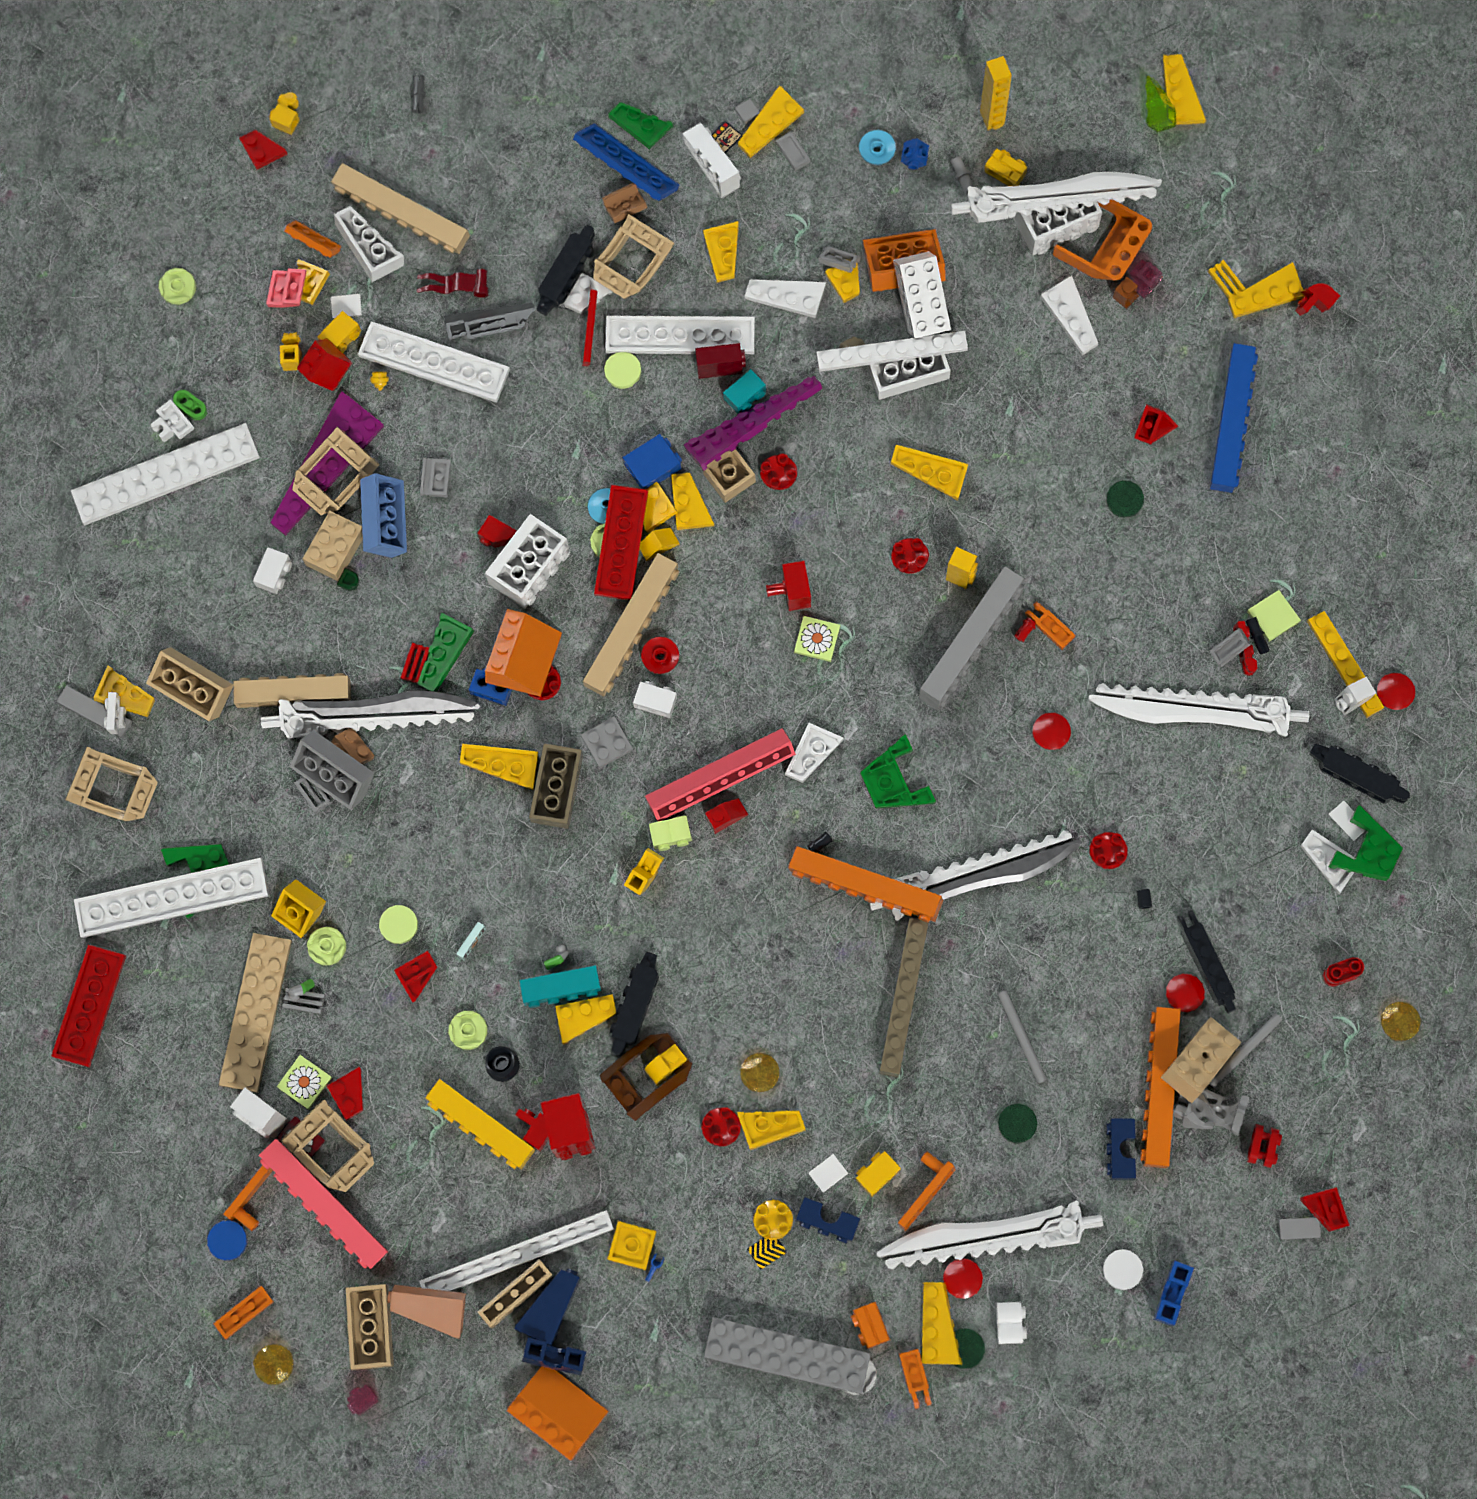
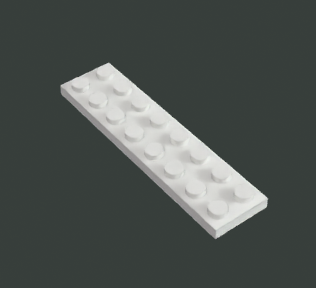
M606 316V353L696 354L695 348L740 343V347L745 350V354H754L755 317Z
M372 321L358 352V356L496 403L510 371L508 366Z

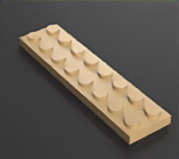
M256 933L252 935L219 1086L238 1090L247 1088L255 1093L259 1091L292 941L289 939Z

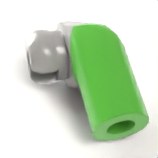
M560 944L556 947L558 954L555 957L544 961L547 970L563 963L569 954L565 944Z
M308 979L290 988L288 992L289 999L292 1001L299 1000L300 995H303L315 986L314 981Z

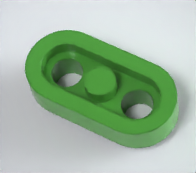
M179 390L174 394V404L192 419L201 420L207 415L205 404L187 390ZM182 399H187L185 403H181ZM200 409L201 412L196 414L195 411Z

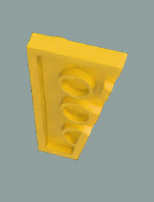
M1182 54L1163 55L1169 125L1205 123L1206 118Z
M779 85L742 136L738 146L751 158L804 113V109Z
M1290 263L1231 297L1228 303L1233 317L1237 318L1302 299L1304 297L1301 293L1303 287L1294 263Z
M900 445L895 446L891 460L893 466L958 501L968 464Z
M462 744L460 764L534 790L539 753L537 751Z
M924 1282L922 1364L963 1365L962 1359L959 1356L958 1341L954 1333V1322L951 1319L946 1285L943 1282Z

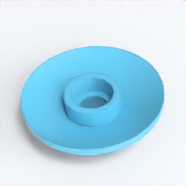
M873 130L866 133L859 143V152L862 158L874 165H881L890 161L896 150L893 137L881 130ZM878 148L881 151L875 152L874 149Z
M610 488L596 491L588 501V512L591 518L600 524L606 521L608 506L604 507L603 503L609 502Z

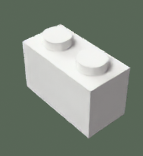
M267 547L253 580L255 586L277 594L278 590L283 588L286 572H289L292 567L289 555Z
M640 682L633 705L634 708L671 718L677 700V692H674V689L670 687H656V684L653 682Z

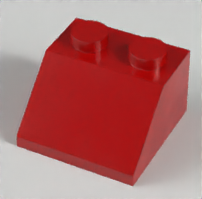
M326 338L313 342L297 370L310 382L334 391L352 362Z

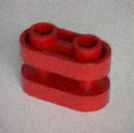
M1351 957L1334 963L1324 971L1323 981L1330 987H1336L1353 981L1363 973L1364 963L1357 957Z
M1255 1124L1247 1162L1255 1164L1257 1159L1263 1160L1262 1166L1271 1168L1272 1165L1277 1163L1278 1153L1275 1152L1277 1145L1280 1146L1282 1134H1279L1280 1130L1271 1128L1269 1133L1263 1132L1264 1125ZM1262 1140L1267 1141L1265 1152L1259 1151Z

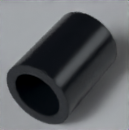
M1150 889L1136 891L1139 909L1151 908Z

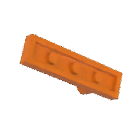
M928 1151L922 1156L921 1161L937 1173V1175L898 1222L899 1226L907 1231L956 1170L955 1166L949 1161L943 1164Z
M262 1165L224 1212V1215L232 1221L236 1218L251 1231L255 1230L259 1225V1221L246 1212L243 1207L273 1170L271 1168L267 1170Z

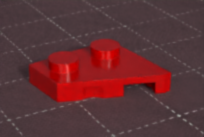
M426 951L394 970L412 1003L417 1000L438 967L429 951Z
M360 1067L327 1086L346 1120L364 1111L362 1070Z
M1337 1187L1300 1198L1301 1202L1329 1232L1350 1226Z

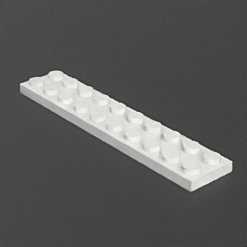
M244 423L71 490L82 523L85 526L260 457L248 426Z
M257 858L74 899L80 937L84 938L264 898L270 895L263 858Z

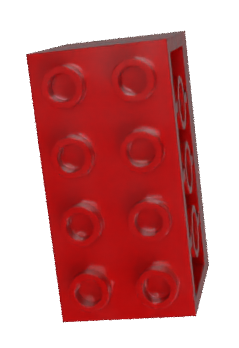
M580 1093L540 1103L550 1147L557 1159L561 1158L562 1161L573 1158L572 1155L578 1153L581 1156L592 1153V1150L596 1149L586 1105Z

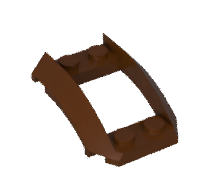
M670 1033L649 1035L626 1052L599 1076L602 1083H605L627 1111V1115L634 1121H637L644 1113L687 1081L693 1062ZM676 1044L687 1058V1061L673 1071L675 1075L643 1099L621 1070L651 1046L661 1055Z

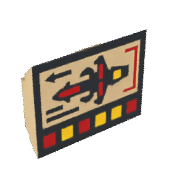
M726 121L712 133V138L718 142L725 154L743 136Z

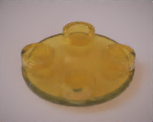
M1394 1002L1388 1005L1381 1014L1382 1028L1392 1040H1409L1420 1029L1421 1020L1419 1013L1408 1003Z
M764 1053L750 1055L745 1059L740 1070L742 1082L750 1091L766 1092L772 1089L777 1084L780 1074L779 1066L774 1058Z
M271 1344L263 1347L257 1353L253 1365L257 1377L262 1382L268 1385H277L285 1382L290 1377L294 1368V1360L287 1348L282 1345Z

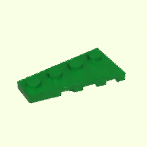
M442 612L439 618V625L434 633L433 643L428 651L427 661L424 663L418 681L419 687L433 692L438 691L474 633L473 628Z

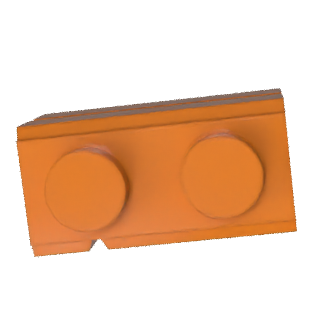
M876 1302L853 1310L854 1315L851 1316L854 1327L859 1326L861 1334L858 1337L862 1346L866 1345L867 1349L890 1341Z

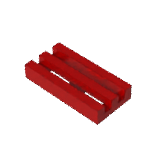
M416 643L411 644L400 677L402 680L418 684L424 663L429 655L430 647H423V645H416ZM415 649H417V653H416V656H415V659H414V662H413V665H412V668H411L409 677H407V673H408V670H409V667H410V664H411V661H412V658H413ZM424 651V656H423V659H422V662H421V665H420V668H419L417 677H416V679H414L413 676H414V673H415V670H416V667H417V664H418V661H419L421 652Z

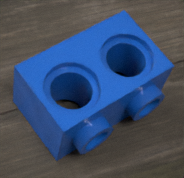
M482 668V670L476 669L469 688L470 694L507 706L512 689L506 688L503 692L496 691L498 687L496 685L487 683L485 686H479V681L485 679V668Z

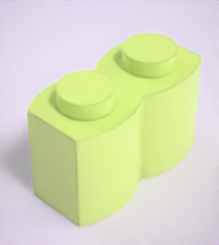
M687 816L649 824L654 849L659 851L668 850L672 845H677L678 847L686 846L689 844L688 842L692 841Z

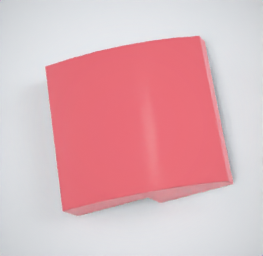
M288 268V271L273 270L267 306H299L307 271Z

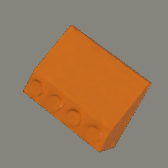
M936 229L863 240L873 292L899 288L893 260L924 252H931L936 256L941 281H946L945 262Z
M507 609L485 669V683L541 697L562 632L526 613Z
M541 1367L506 1410L570 1461L575 1458L609 1412L558 1371L546 1367Z

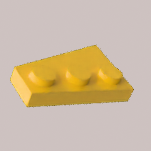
M738 221L703 230L717 283L735 278Z
M672 474L674 507L678 512L675 514L677 530L714 526V522L691 474Z
M109 665L93 697L94 701L105 704L108 692H116L120 696V707L145 717L149 716L155 702L154 697L137 685H133L127 678L119 675Z
M613 994L555 1006L563 1045L616 1015Z
M799 1111L737 1112L750 1150L806 1131Z

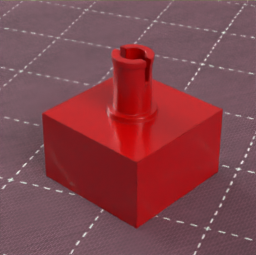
M805 560L782 564L783 581L782 583L766 585L767 596L784 594L787 598L789 611L810 608L811 592Z

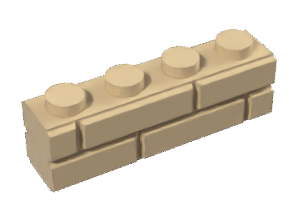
M539 1259L481 1308L478 1314L490 1328H494L514 1311V1308H517L542 1287L545 1281H549L553 1277L552 1273Z

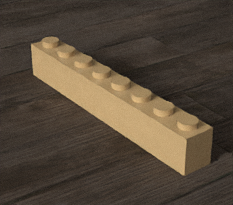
M343 163L331 181L336 192L342 195L344 193L350 195V199L357 203L360 201L365 203V206L371 211H380L381 215L386 219L390 220L393 218L401 227L406 228L408 226L413 229L412 232L416 235L428 237L431 243L443 245V248L450 253L456 252L460 254L470 237L469 232L463 227Z
M657 553L584 678L583 684L585 687L603 697L606 692L610 693L614 686L613 680L616 676H620L624 668L622 666L624 661H628L633 653L631 649L634 644L637 645L640 642L643 629H647L650 625L652 613L658 611L661 605L659 601L662 596L665 597L668 594L670 582L676 580L679 574L678 563Z

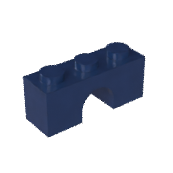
M1111 1118L1109 1123H1106V1135H1110V1143L1106 1144V1155H1110V1163H1107L1106 1166L1107 1175H1110V1180H1135L1136 1158H1126L1120 1152V1144L1123 1141H1134L1135 1119Z
M804 1197L796 1221L799 1222L798 1226L810 1230V1227L818 1229V1234L826 1237L829 1234L837 1237V1241L847 1244L848 1241H853L860 1222L859 1217L842 1211L836 1222L827 1223L820 1215L823 1204Z
M527 1338L522 1362L581 1375L587 1351L570 1347L565 1349L556 1348L548 1345L545 1341Z

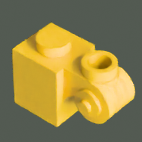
M287 92L285 95L280 94L276 108L272 109L269 115L272 127L292 135L300 121L298 113L293 111L299 106L295 93Z
M297 332L284 333L281 339L284 345H280V364L283 371L297 370L302 361V352L299 347L301 339Z

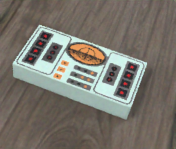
M477 922L457 951V956L463 961L468 957L486 930L485 926L480 922Z

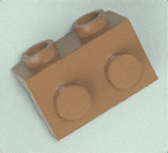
M634 183L602 198L605 209L614 223L624 220L628 214L632 216L647 208L646 202Z
M351 728L335 735L331 743L363 765L373 760L375 756L356 731Z

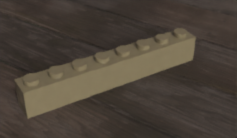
M909 918L879 1074L899 1078L929 922Z

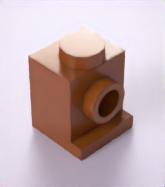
M1126 277L1115 289L1113 299L1125 309H1128L1139 297L1136 293L1138 285Z

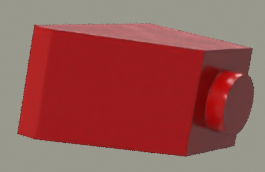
M489 515L477 534L483 545L487 547L491 545L497 548L506 546L517 530Z
M739 798L721 803L705 813V818L715 834L748 816Z

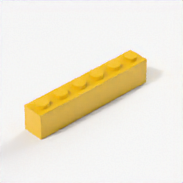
M1004 56L987 61L985 66L980 113L987 130H996L1005 125L1012 75Z
M439 1079L425 1097L429 1101L427 1104L435 1111L440 1109L444 1112L443 1117L452 1123L455 1120L460 1124L458 1127L467 1135L471 1132L476 1136L474 1140L480 1145L484 1146L486 1143L491 1147L490 1152L498 1158L501 1155L507 1159L505 1163L514 1170L516 1167L522 1169L535 1152L534 1148Z

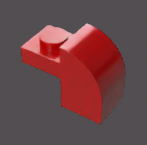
M1314 284L1301 292L1304 297L1298 302L1299 306L1295 311L1301 316L1315 305L1321 312H1325L1340 298V295L1327 284Z
M519 1108L515 1116L531 1126L523 1140L541 1152L548 1141L543 1114L539 1113L535 1119L533 1112L526 1108L524 1111Z

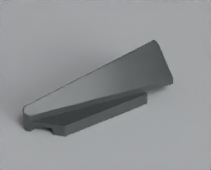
M525 303L445 315L444 320L448 338L453 340L467 334V338L472 339L523 328L527 318L535 309L533 303Z

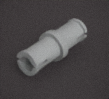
M958 156L950 162L957 174L956 179L960 181L964 194H968L967 187L974 186L970 179L969 170H966L962 157Z

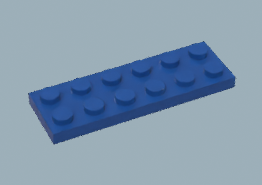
M595 123L574 135L573 140L578 142L581 147L589 150L595 157L607 163L610 168L618 171L624 178L629 179L639 189L647 192L653 199L660 201L678 190L680 185Z

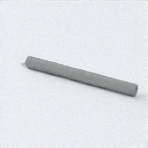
M1007 990L999 993V999L1037 1083L1040 1084L1047 1081Z
M1275 1013L1222 1066L1209 1085L1215 1088L1282 1021V1018Z

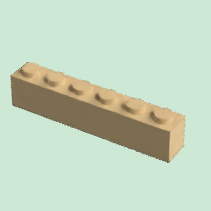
M337 673L334 676L328 677L324 674H317L315 677L298 675L296 678L279 676L277 679L259 677L258 680L240 678L239 681H234V704L237 708L280 706V699L289 700L291 703H294L296 700L351 701V682L349 677L343 673Z

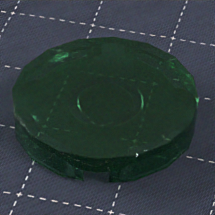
M1122 480L1116 482L1110 487L1106 496L1108 509L1120 518L1135 516L1140 512L1144 504L1142 489L1131 481Z
M1019 1103L1011 1104L1004 1108L998 1119V1129L1001 1135L1007 1141L1016 1144L1024 1143L1031 1139L1038 1125L1037 1117L1033 1110Z
M968 1328L954 1331L959 1345V1356L963 1364L954 1366L961 1369H971L977 1366L985 1354V1343L982 1337L976 1331Z

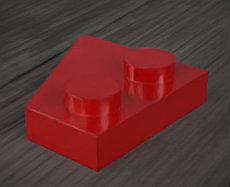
M253 130L239 138L256 170L287 155L285 148L257 130Z

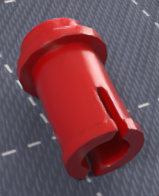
M1028 617L1026 620L1023 619V624L1014 634V637L1022 643L1025 642L1030 632L1036 629V623Z

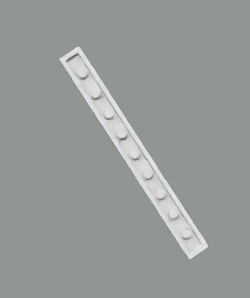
M606 1210L420 1280L419 1282L421 1288L453 1291L614 1230Z

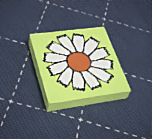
M803 616L794 653L831 662L840 625Z
M299 1055L277 1085V1088L309 1110L332 1077Z

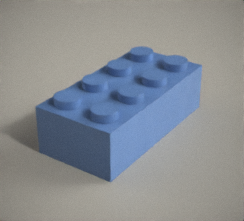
M376 473L360 479L363 551L390 558L406 553L404 481Z

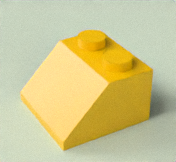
M295 879L282 890L271 917L302 938L320 916L326 901Z

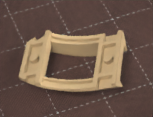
M628 214L626 221L619 228L612 241L603 253L595 259L594 280L626 299L644 288L659 269L675 243ZM629 237L656 253L649 266L635 283L608 267Z
M338 427L295 472L292 490L320 515L327 514L329 511H338L361 486L360 479L370 476L379 466L374 458ZM331 448L360 472L335 500L331 499L307 477V474Z
M87 747L65 800L122 821L142 819L146 814L158 782L144 766H138ZM101 765L138 777L125 811L88 798Z
M325 1100L314 1106V1109L288 1134H285L281 1140L289 1151L327 1188L346 1192L374 1165L370 1144L365 1142L333 1111ZM328 1123L357 1150L332 1177L302 1149Z

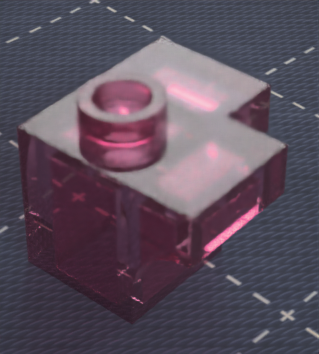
M1143 259L1130 272V275L1135 279L1134 283L1138 285L1137 293L1144 299L1163 279V273L1153 264L1147 263Z

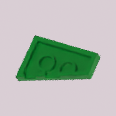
M622 102L608 113V117L648 149L654 146L673 127V122L668 120L667 122L658 119V116L642 113L640 109Z

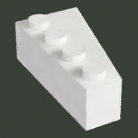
M699 123L682 133L684 144L721 198L740 188L741 177L739 171L723 152L718 142L712 138V134L707 127Z
M351 206L334 214L335 226L372 282L404 266V256L397 252L392 244L385 241L378 231L370 227L367 221Z

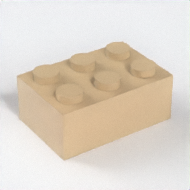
M329 511L303 557L305 565L339 581L344 569L349 565L363 540L362 526Z

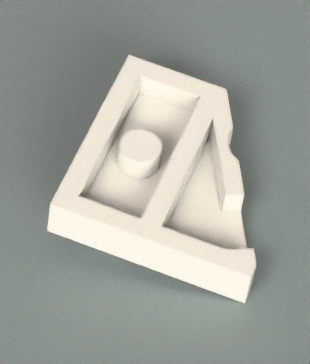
M581 273L564 306L582 314L588 310L591 289L598 291L597 303L607 294H612L613 291L601 285L593 278Z

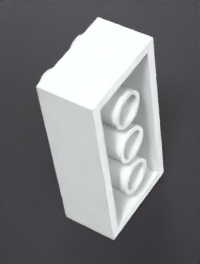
M945 354L867 365L878 400L950 378V368Z
M247 1088L242 1090L230 1106L235 1110L232 1114L267 1139L270 1136L276 1139L289 1122L286 1117Z

